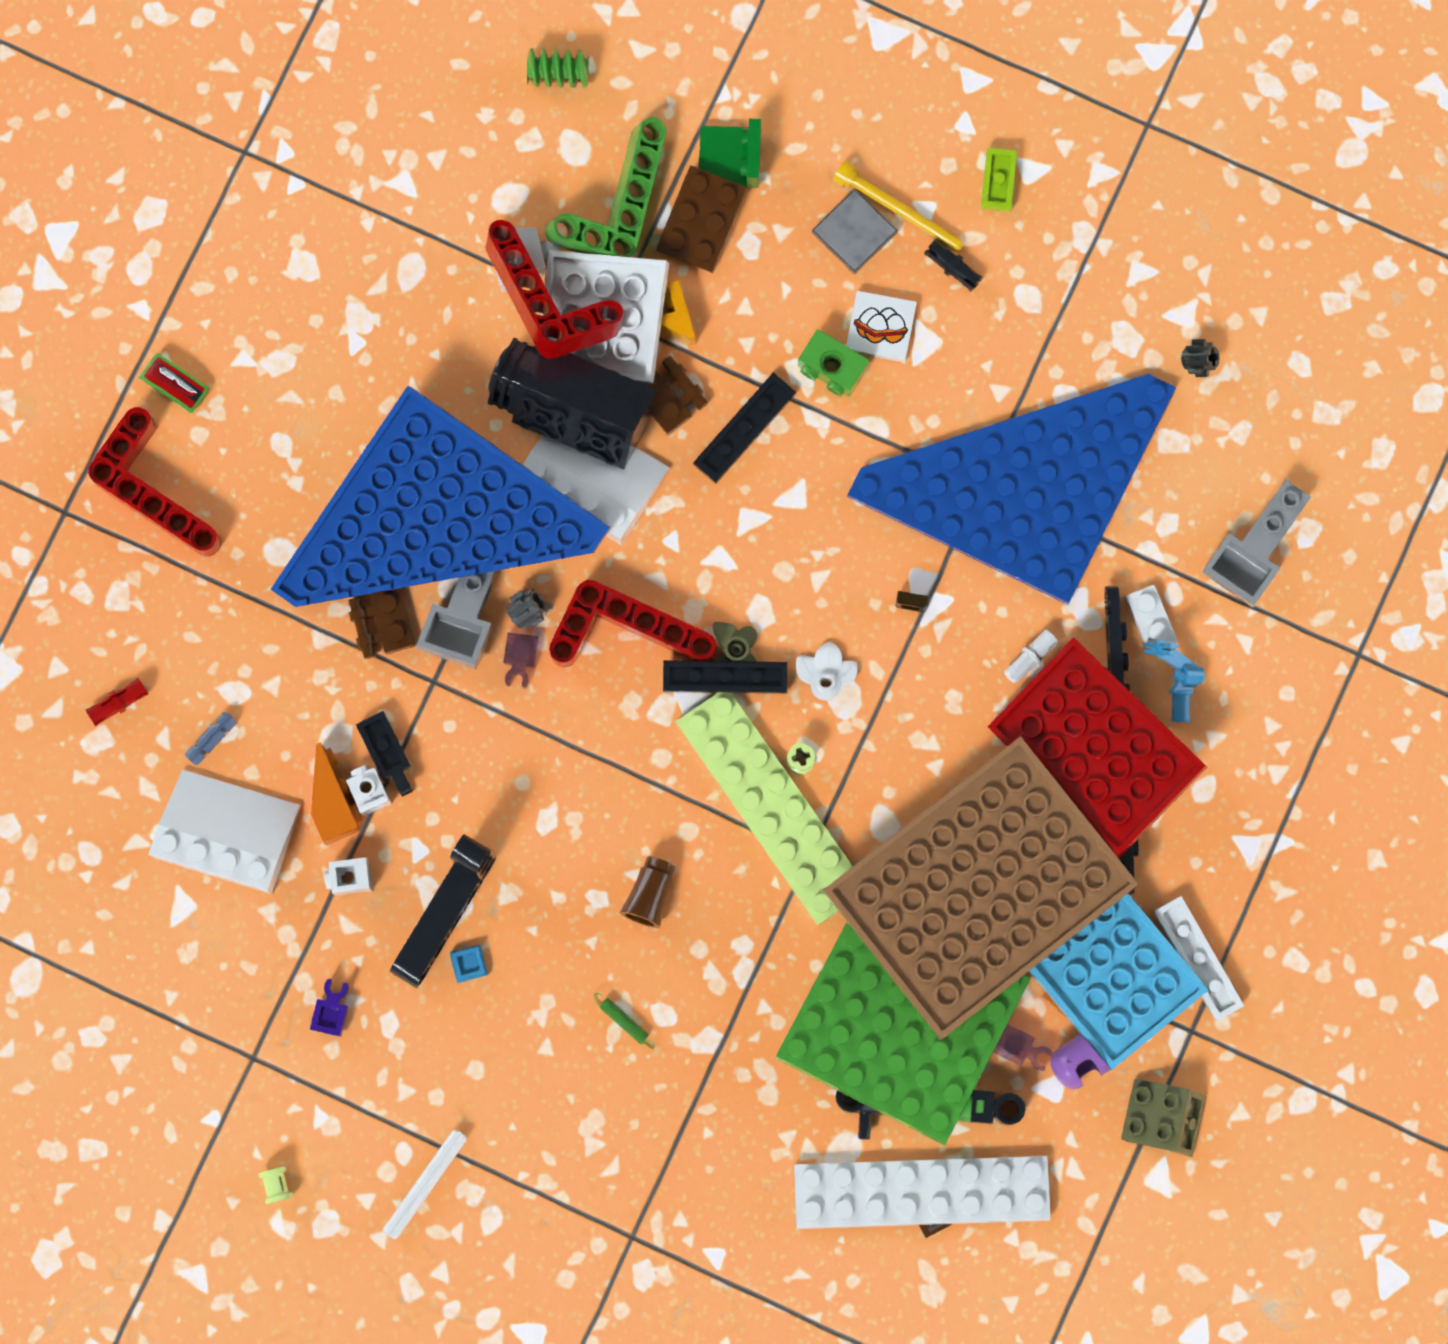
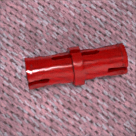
M138 677L116 692L112 690L108 693V697L87 708L85 711L96 727L118 712L120 714L126 711L125 708L149 695Z

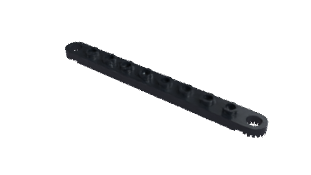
M1105 586L1104 599H1107V601H1104V604L1107 605L1104 608L1106 614L1108 670L1130 691L1129 683H1124V671L1129 669L1128 653L1122 652V641L1127 640L1126 622H1121L1118 586ZM1138 840L1121 857H1118L1134 879V857L1139 855ZM1135 888L1128 894H1134Z

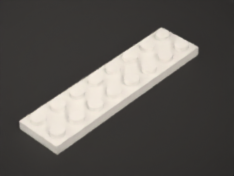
M1047 1156L794 1164L796 1229L1051 1220Z

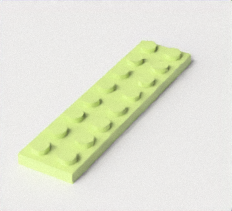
M716 693L677 720L676 724L816 925L819 926L839 912L824 894L823 889L853 866L732 693Z

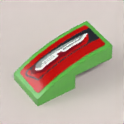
M155 353L138 377L189 413H193L209 390L206 385L158 353Z

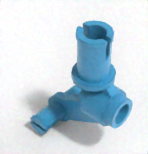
M1161 639L1155 642H1146L1144 647L1151 648L1144 649L1147 655H1154L1176 669L1174 671L1176 682L1171 690H1169V694H1172L1171 722H1191L1190 695L1194 694L1193 690L1197 685L1203 683L1205 679L1204 669L1180 653L1179 650H1176L1175 648H1180L1177 643H1169L1167 640Z

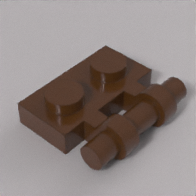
M668 356L662 361L668 373L661 377L655 370L653 384L645 383L657 389L650 415L667 436L692 418V415L686 409L688 405L693 402L698 410H702L708 405V401L702 395L703 390L698 384L694 385L685 374L687 370L681 363L677 364L672 356ZM675 381L685 392L679 399L669 387Z
M400 588L369 594L372 606L363 608L360 597L348 600L351 609L348 614L350 621L355 624L358 638H356L357 647L362 649L364 659L376 657L374 645L381 643L386 655L415 647ZM375 617L379 632L370 634L366 619Z

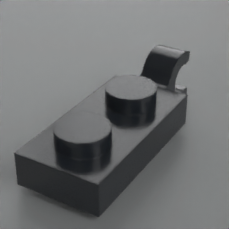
M384 711L355 724L383 781L392 777L402 797L412 793V787L403 772L411 768V765Z

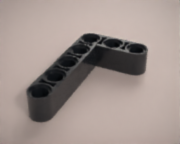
M466 834L461 836L450 855V859L454 864L390 969L391 974L415 988H418L496 859L491 849Z

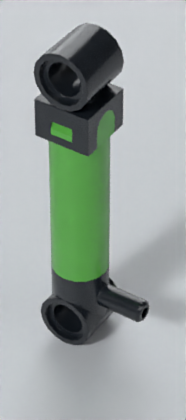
M974 1090L958 1121L991 1125L993 1124V1118H995L1002 1125H1014L1024 1117L1026 1111L1025 1103L1021 1097L1013 1093H1006L995 1099V1092ZM836 1091L835 1100L839 1109L849 1114H859L858 1138L869 1140L871 1136L872 1115H886L860 1102L855 1106L846 1105L842 1100L843 1093ZM1004 1101H1012L1016 1104L1017 1114L1014 1118H1005L1001 1114L1000 1107Z

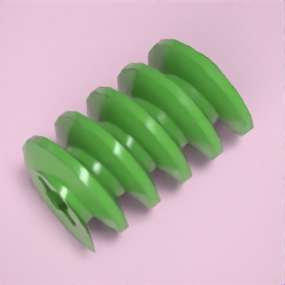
M530 48L527 56V85L530 78H532L534 86L539 87L543 78L546 86L551 87L554 79H556L558 87L563 88L566 79H568L570 87L575 88L580 79L582 87L587 88L589 82V55L587 58H584L582 50L578 49L575 58H572L570 50L566 49L563 58H560L558 50L554 49L551 57H548L545 48H542L539 57H536L533 48Z

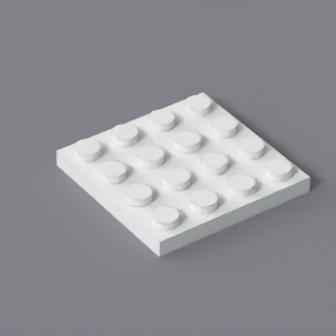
M549 250L544 284L560 315L604 300L618 302L624 311L620 331L616 337L572 352V354L607 369L617 371L621 375L638 382L653 384L669 262L666 260ZM603 318L606 321H613L610 318ZM576 328L577 330L585 331L583 328ZM548 337V339H550V340H553V341L557 340V339H555V338H553V337Z

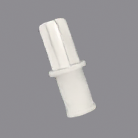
M1044 630L1027 648L1023 647L1021 649L1022 654L1004 671L1006 678L1012 683H1017L1034 666L1039 667L1041 665L1040 661L1059 644L1055 636L1048 630Z

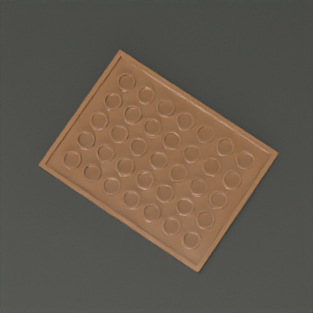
M1020 736L824 888L823 892L941 1041L1139 884Z

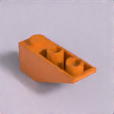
M320 742L316 744L311 816L323 843L328 846L361 831L358 823L363 820L356 804L350 806L346 798V794L350 793L344 777H337L333 766L338 765L332 749L328 748L325 750Z

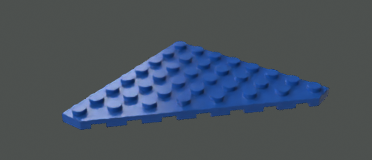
M1147 374L862 467L847 497L1068 605L1176 387Z
M408 385L270 590L294 607L592 554L595 553L612 527Z

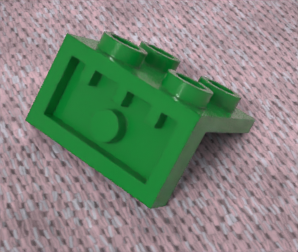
M749 118V127L701 126L699 169L746 188H759L761 119Z

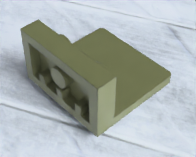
M1135 1079L1121 1139L1126 1142L1193 1157L1206 1095L1190 1089Z

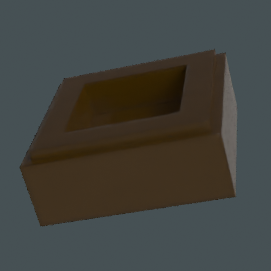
M898 591L895 607L924 613L927 607L928 596Z

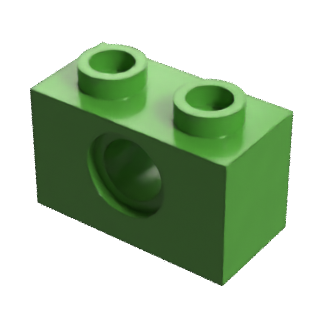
M817 329L798 358V367L801 368L800 373L808 379L815 381L818 378L826 383V388L833 394L840 397L844 394L850 398L869 368L870 360ZM828 360H835L841 367L835 372H829L823 365Z

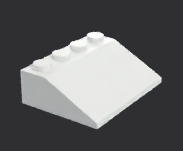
M545 436L541 437L523 463L526 468L612 527L606 537L621 546L625 543L670 470V467L638 448L635 449L626 468L623 470L616 466L608 465L604 461L588 454L580 453L576 449L560 442L552 441Z
M182 769L158 824L148 855L160 861L273 894L301 805Z

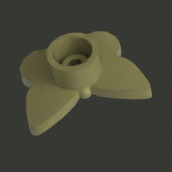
M714 622L713 632L722 647V655L718 661L757 662L750 653V648L754 646L757 640V632L752 626H745L737 630L732 624Z

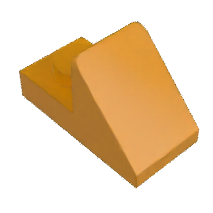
M679 280L668 282V292L665 293L664 301L667 311L673 310V312L662 315L660 330L689 346L695 345V334Z

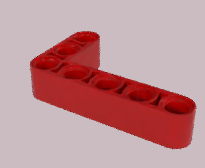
M496 220L490 224L485 246L486 252L538 352L542 356L550 359L558 358L607 341L618 335L624 313L622 306L618 302L604 300L560 315L515 227L506 220ZM535 312H539L544 315H537L535 314ZM603 318H610L613 321H606ZM576 328H583L585 331H580ZM548 337H553L557 340L553 341L548 339Z
M142 407L129 409L88 467L90 479L101 490L204 557L215 555L220 549L221 540L217 532L210 525L128 472L156 430L155 421L146 409ZM140 417L146 418L147 423L142 429H133V423L136 419ZM122 442L129 443V449L125 454H115L118 444ZM102 468H111V475L107 479H98V472ZM129 484H135L137 486L136 492L129 497L123 496L124 487ZM151 502H162V507L158 512L148 513V506ZM177 518H187V524L183 529H173V523ZM203 534H211L212 542L208 546H198L199 537Z
M585 580L579 584L549 646L553 662L559 667H570L578 659L597 617L692 661H712L716 654L715 639L708 632L594 580ZM593 589L599 593L598 599L593 603L583 601L582 595L586 590ZM616 602L624 603L627 606L626 612L621 616L611 614L610 607ZM643 615H650L654 618L655 623L651 628L643 629L637 624L639 618ZM574 617H581L586 623L583 629L575 631L568 626L570 620ZM671 628H678L682 631L683 636L679 641L672 642L666 638V632ZM699 641H706L710 644L711 649L707 654L700 655L694 651V645ZM563 644L569 645L572 648V653L569 657L562 659L555 655L558 646Z

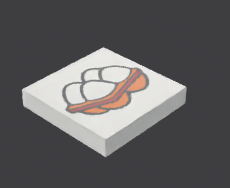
M857 291L846 346L860 355L905 363L917 302Z

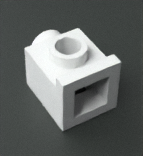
M365 765L350 772L352 778L347 779L346 782L363 817L392 804L375 767L368 769V766ZM363 783H371L372 789L370 792H361Z
M366 857L328 862L329 870L324 871L326 889L332 890L333 895L372 892L370 865ZM346 873L354 875V880L350 884L343 882V876Z

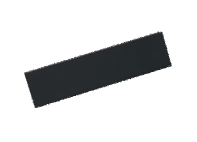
M773 372L698 456L693 465L712 482L717 484L794 398L797 392Z
M663 660V692L787 694V662Z

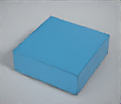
M480 945L450 952L458 984L488 976Z

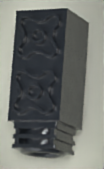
M514 337L510 345L499 356L488 385L490 393L487 404L498 406L497 408L505 409L508 413L513 414L512 422L524 429L534 431L552 441L560 442L576 449L580 453L588 454L604 461L608 465L624 470L647 428L657 389L572 353L553 359L545 358L538 352L536 346L532 347L527 342H520Z

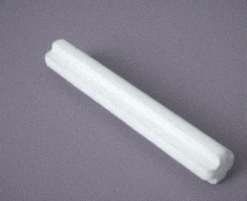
M452 1130L384 1226L383 1232L392 1239H397L467 1141L466 1135L459 1130Z

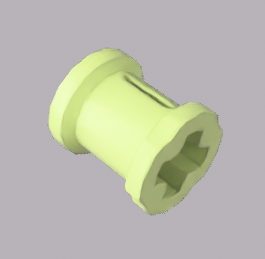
M797 743L791 747L787 754V765L792 772L799 775L806 774L814 766L815 752L812 747L807 746L805 743ZM797 752H802L803 756H809L806 759V765L801 766L798 761L793 762L796 759Z
M285 1166L258 1173V1177L263 1179L267 1195L265 1199L266 1204L293 1197L292 1192H288L284 1176L286 1172Z

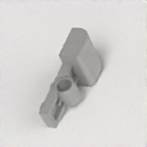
M1285 480L1244 540L1241 541L1229 533L1201 573L1253 608L1280 570V567L1268 560V558L1308 503L1311 496Z
M496 571L460 577L448 608L432 604L416 645L417 650L476 670L491 634V623L478 618L488 600Z

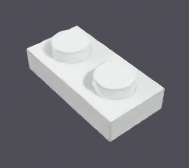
M1154 585L1125 596V601L1144 645L1146 642H1155L1160 639L1167 640L1169 643L1178 642Z

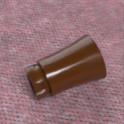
M647 856L644 867H641L636 882L619 913L639 924L660 928L667 895L673 881L672 875L675 866L660 858Z

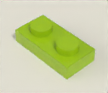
M987 148L981 210L1011 213L1017 159L1016 150Z

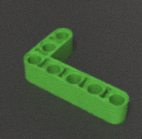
M650 117L633 128L608 225L605 226L568 213L560 214L547 223L545 228V235L550 243L577 253L632 257L635 254L666 136V128L661 120ZM644 127L652 131L653 140L646 138ZM637 156L645 160V169L638 166L636 162ZM630 184L638 189V198L631 195L629 191ZM622 213H626L630 217L631 226L623 223ZM558 223L566 226L567 236H563L558 232ZM587 232L594 235L596 239L595 246L587 242ZM615 242H619L623 246V255L615 251Z

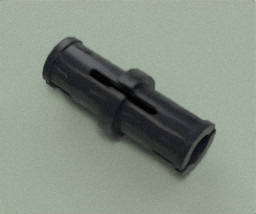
M937 239L928 246L929 250L926 249L924 252L925 256H928L945 270L944 274L946 276H953L970 292L983 279L982 275H979L963 262L964 258L958 254L956 256Z

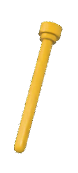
M844 160L834 175L832 181L841 187L845 185L848 188L853 186L950 248L960 250L963 247L961 239L858 176L859 172L854 170L855 166Z

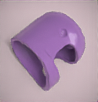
M1081 1034L1055 1050L1050 1059L1051 1069L1055 1077L1064 1087L1072 1090L1084 1086L1081 1078L1086 1073L1096 1070L1103 1076L1110 1071L1108 1064L1095 1052Z

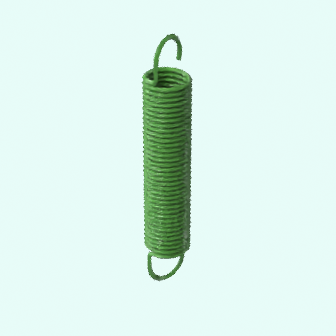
M606 998L599 1005V1008L622 1027L640 1045L645 1043L649 1048H655L651 1040L648 1041L654 1047H650L644 1042L649 1034L611 1000Z

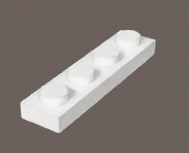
M1182 896L1155 910L1153 913L1173 948L1208 988V991L1201 997L1215 1022L1242 1008L1244 1004Z

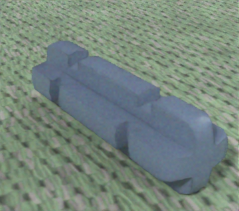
M223 712L216 719L217 723L215 725L212 723L196 740L197 744L195 746L192 745L185 752L187 759L195 765L200 764L205 758L204 754L206 752L210 753L226 736L224 733L226 731L229 732L236 725V720L230 714Z

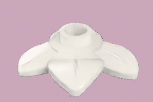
M827 642L819 647L815 657L798 655L796 670L799 679L810 685L811 692L815 697L828 701L838 696L841 687L849 685L855 680L857 676V662L842 661L840 649L834 643ZM823 681H829L831 685L829 687H823L820 685V683Z

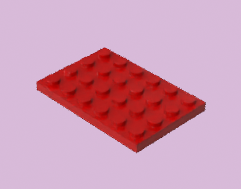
M1074 637L987 726L1006 746H1009L1021 736L1118 857H1121L1208 768Z

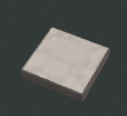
M856 189L812 229V234L854 275L898 233V230Z

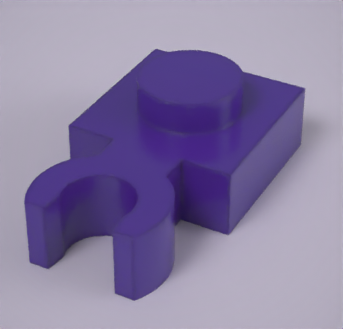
M327 979L324 984V991L327 995L326 1001L317 999L309 1030L342 1037L349 1006L340 1003L341 999L346 997L349 992V984L343 982L342 990L339 993H333L331 990L333 980Z

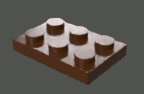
M690 165L656 251L713 274L747 188Z

